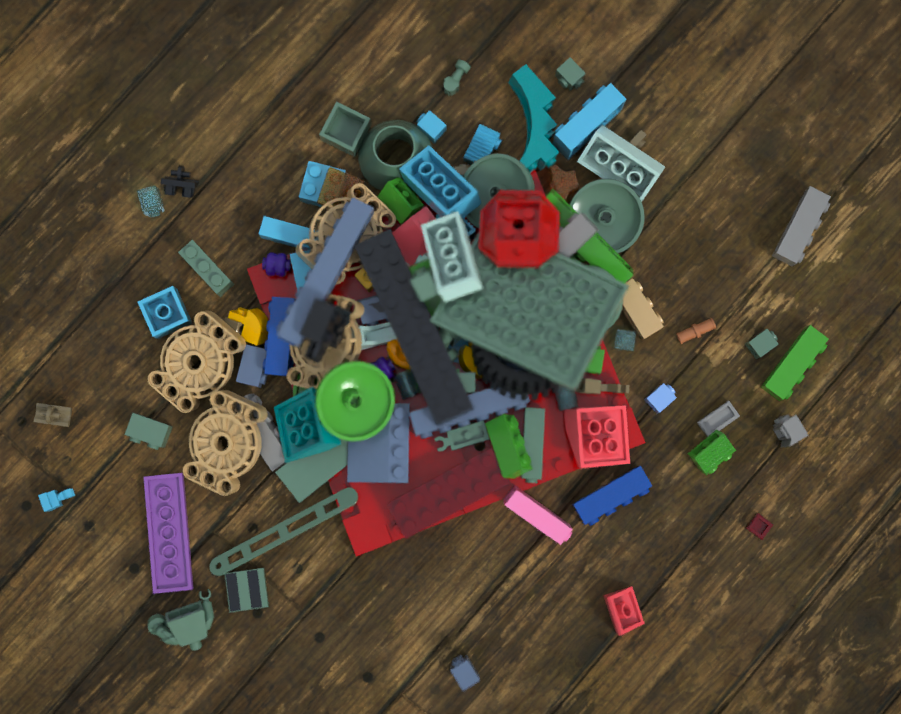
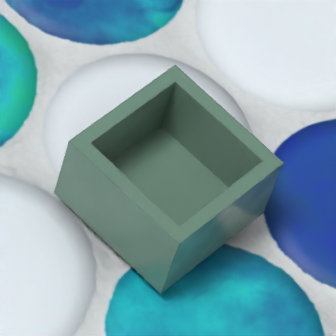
M336 101L319 134L320 139L355 157L372 125L371 119Z

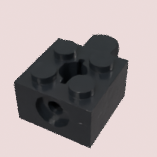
M318 298L314 299L300 332V336L311 340L305 353L306 359L319 363L322 361L327 346L337 348V345L342 341L343 331L350 322V311Z

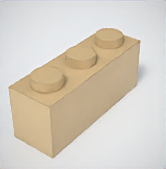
M631 279L625 283L629 285V288L623 298L622 311L642 341L662 329L664 322L661 316L653 311L651 300L643 295L641 284Z

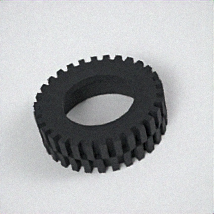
M472 343L474 366H477L478 375H483L485 384L491 381L490 388L495 391L499 387L500 394L503 396L508 391L512 399H516V394H520L521 400H527V395H532V400H536L539 393L542 394L543 398L547 397L549 389H551L553 394L558 391L559 384L534 372H520L510 369L499 361L496 354Z

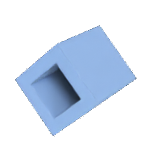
M663 383L644 400L658 414L677 397L674 395L676 393L669 384L665 385Z

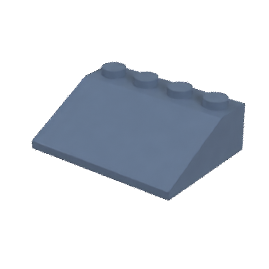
M394 404L390 420L379 433L365 440L348 441L347 482L408 483L409 404Z

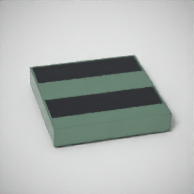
M264 568L225 573L229 612L269 607Z

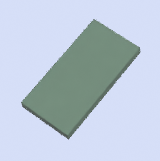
M340 439L341 444L328 451L288 462L275 473L300 503L347 466V440Z

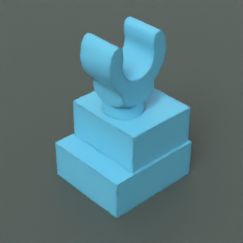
M69 488L60 493L57 490L45 492L38 495L44 512H50L63 506L62 500L75 496L73 488Z

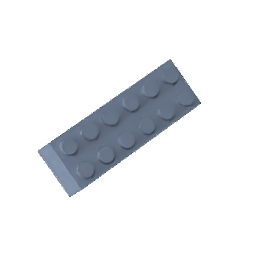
M499 387L495 391L490 388L470 394L468 396L474 410L437 427L429 407L410 412L409 414L416 436L425 439L433 436L432 432L438 430L441 434L451 431V427L455 425L461 428L470 425V421L477 419V422L488 420V415L495 414L498 417L502 414H507L508 409L514 408L515 411L527 407L526 404L530 402L529 396L527 395V400H521V395L516 394V399H512L508 391L505 396L501 395Z

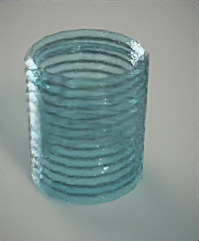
M411 369L393 377L403 400L421 393Z
M560 385L558 391L555 392L559 411L578 407L579 403L576 398V392Z

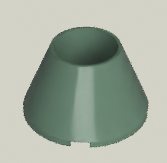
M403 120L382 122L366 134L359 148L358 159L361 172L369 184L382 191L388 181L398 177L403 180L399 168L427 146L432 148L431 142L416 125ZM393 139L403 140L413 148L412 155L406 162L400 165L386 164L378 157V151L385 142Z

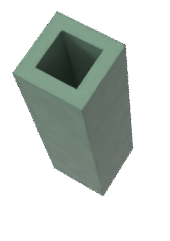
M541 408L524 409L523 439L526 452L531 458L532 470L521 475V479H525V483H537V479H542L545 409Z

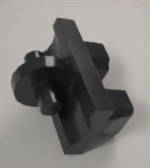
M179 165L178 170H171V175L177 176V178L168 176L161 178V184H164L165 195H176L177 186L183 187V197L192 198L194 197L195 188L199 186V180L184 179V177L190 178L191 172H185L184 166Z

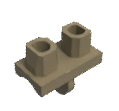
M37 403L33 422L69 427L72 408Z

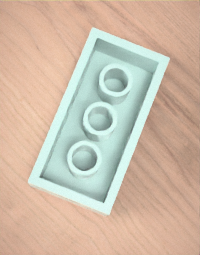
M603 125L595 132L577 161L602 179H616L629 185L638 194L641 202L665 169L664 165Z
M457 211L422 224L421 228L437 290L443 300L447 302L483 289L466 225L459 212Z

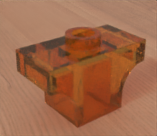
M558 165L550 166V190L553 188L567 202V196L579 190L575 170L566 172L562 171Z

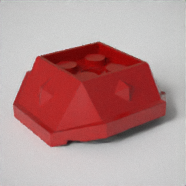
M500 190L480 211L479 251L497 267L538 268L559 252L560 212L540 190ZM516 225L524 226L522 229L519 230L514 228Z

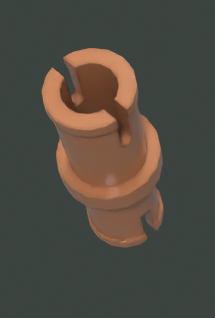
M709 318L697 325L695 323L692 324L690 328L676 333L680 344H683L695 337L698 339L702 334L716 329V325L713 319Z

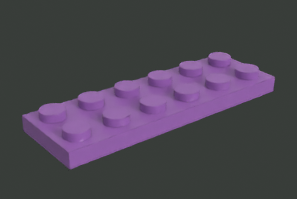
M175 473L144 477L153 594L192 590L193 578L184 474Z

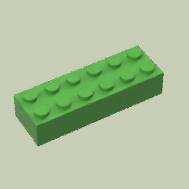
M552 188L545 196L560 212L559 228H565L569 224L568 219L577 212ZM598 233L591 237L576 253L582 262L587 261L591 266H597L606 270L620 282L626 283L633 276V268Z

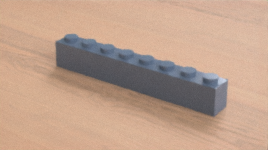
M353 197L350 202L347 201L345 203L341 219L338 218L334 223V232L331 236H327L323 252L317 254L313 270L310 269L305 276L306 283L297 290L295 303L289 305L285 321H281L276 329L280 340L298 349L302 347L306 339L300 336V332L314 299L318 298L327 301L355 250L354 245L358 244L374 215L373 207Z

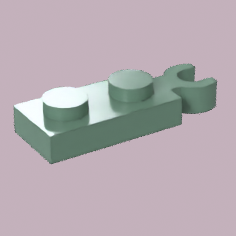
M484 421L447 431V438L440 436L434 439L435 442L443 441V447L437 449L441 452L447 446H451L453 451L489 440Z

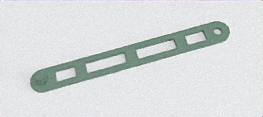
M350 487L345 488L215 557L210 563L211 573L221 576L352 507L358 500L357 491ZM337 499L340 506L326 513L324 506ZM315 511L317 519L289 533L287 525ZM278 531L279 539L252 553L250 545ZM241 550L243 558L230 564L228 557ZM221 563V568L217 569V564Z

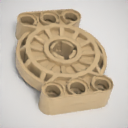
M361 183L355 184L347 191V197L336 198L325 203L313 216L309 227V239L301 241L296 246V254L312 270L316 264L314 260L319 252L322 253L325 248L324 242L327 236H331L335 230L333 229L335 221L338 218L341 219L343 207L347 201H351L352 197L367 205L369 202L373 203L375 206L374 215L358 243L382 233V230H386L395 224L396 217L394 213L365 185ZM354 189H358L361 192V198H357L354 195ZM335 202H341V204L336 206L332 205ZM326 208V212L322 216H318ZM382 216L388 218V225L383 224ZM303 244H307L310 247L309 254L302 251ZM356 249L353 251L335 285L345 279V272L358 270L363 267ZM357 262L361 264L357 267H351V264H355Z
M332 294L329 295L327 302L333 304L337 301V306L350 311L352 305L355 306L354 311L350 315V322L343 331L342 341L337 345V348L327 346L322 361L319 363L305 358V353L311 340L306 338L300 349L290 345L291 356L296 364V367L291 368L287 373V380L290 384L308 389L315 387L317 390L321 379L333 367L344 362L358 360L361 352L362 338L355 319L360 318L364 313V306L361 302ZM300 373V374H301V378H300V380L298 381V380H297V376H298V374ZM318 377V383L315 386L314 380Z
M212 311L198 312L194 317L195 325L182 327L166 340L160 355L161 369L151 372L148 376L150 386L182 413L196 410L200 405V398L211 396L213 392L220 391L227 384L234 367L233 354L242 352L246 347L245 339ZM204 315L209 319L207 325L203 322ZM219 327L223 330L222 337L217 333ZM187 329H190V330H189V333H186V334H182V333H181V332H183V331H185V330H187ZM233 340H236L238 343L237 349L232 347ZM193 355H197L200 358V368H192L194 366ZM158 374H160L162 377L161 383L157 380ZM172 386L176 388V396L171 392ZM208 389L213 390V391L210 392V393L204 394V393H205V390H208ZM186 399L191 401L190 408L186 406Z
M221 390L211 394L210 403L213 408L203 412L195 420L191 428L189 448L194 461L184 465L183 474L187 479L220 495L227 496L239 490L240 481L237 477L247 473L259 458L261 435L257 423L265 421L268 413L266 408L229 390ZM220 395H223L224 403H221ZM237 403L241 405L240 411L236 407ZM254 410L258 413L257 419L253 415ZM224 436L228 440L226 450H224L225 447L222 444V440L219 439L220 437ZM193 466H195L197 469L196 474L193 471ZM210 474L214 477L213 482L209 478ZM226 482H229L231 486L230 490L227 489Z

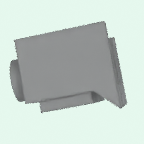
M782 415L774 420L773 431L778 439L782 440L780 448L790 447L808 436L797 415Z

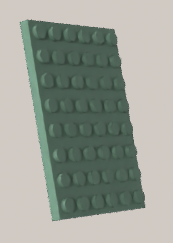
M478 233L471 247L483 289L447 302L442 298L430 322L575 392L629 285L559 253L538 268L497 267L479 251Z

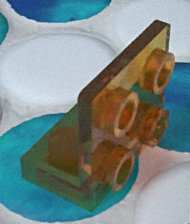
M329 167L317 203L324 205L333 199L347 197L349 188L358 183L364 184V180ZM354 189V195L359 198L361 192L358 189ZM335 202L332 205L336 206L341 204V202Z

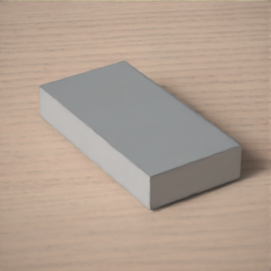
M727 401L698 421L697 424L706 437H708L715 430L720 431L740 417L730 401Z

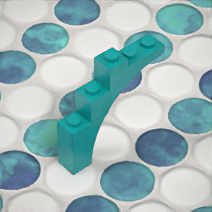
M525 64L512 74L508 84L516 93L524 110L527 123V139L520 162L531 173L537 167L540 170L546 166L550 168L557 161L555 158L559 151L549 141L555 134L554 130L557 124L547 113L552 109V103L556 97Z

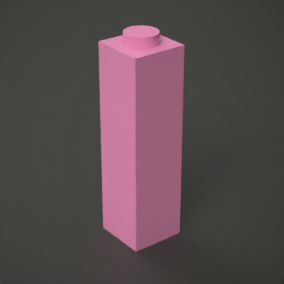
M514 485L503 499L506 507L560 545L564 541L566 542L572 535L571 531L573 529L569 523Z

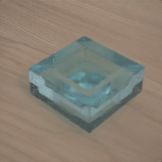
M617 329L614 349L634 351L636 332Z

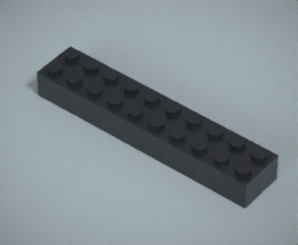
M386 230L354 245L437 427L473 411L474 407L435 324L430 322L432 317L424 301H420L410 281L412 278L411 272L391 230Z

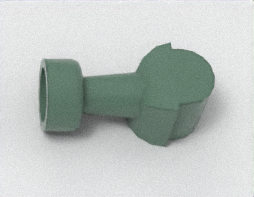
M458 59L455 64L456 71L451 77L444 79V92L449 96L459 91V81L463 73H468L471 68L463 60Z

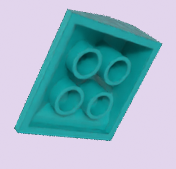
M311 387L274 407L285 463L328 451L341 444L340 438L326 430L317 416L315 409V387Z

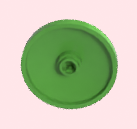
M362 361L344 362L333 367L321 379L315 394L316 413L321 424L334 436L347 441L365 440L379 433L390 420L394 409V391L387 376L377 367Z

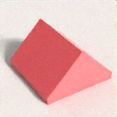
M632 586L603 595L615 632L619 636L645 624Z

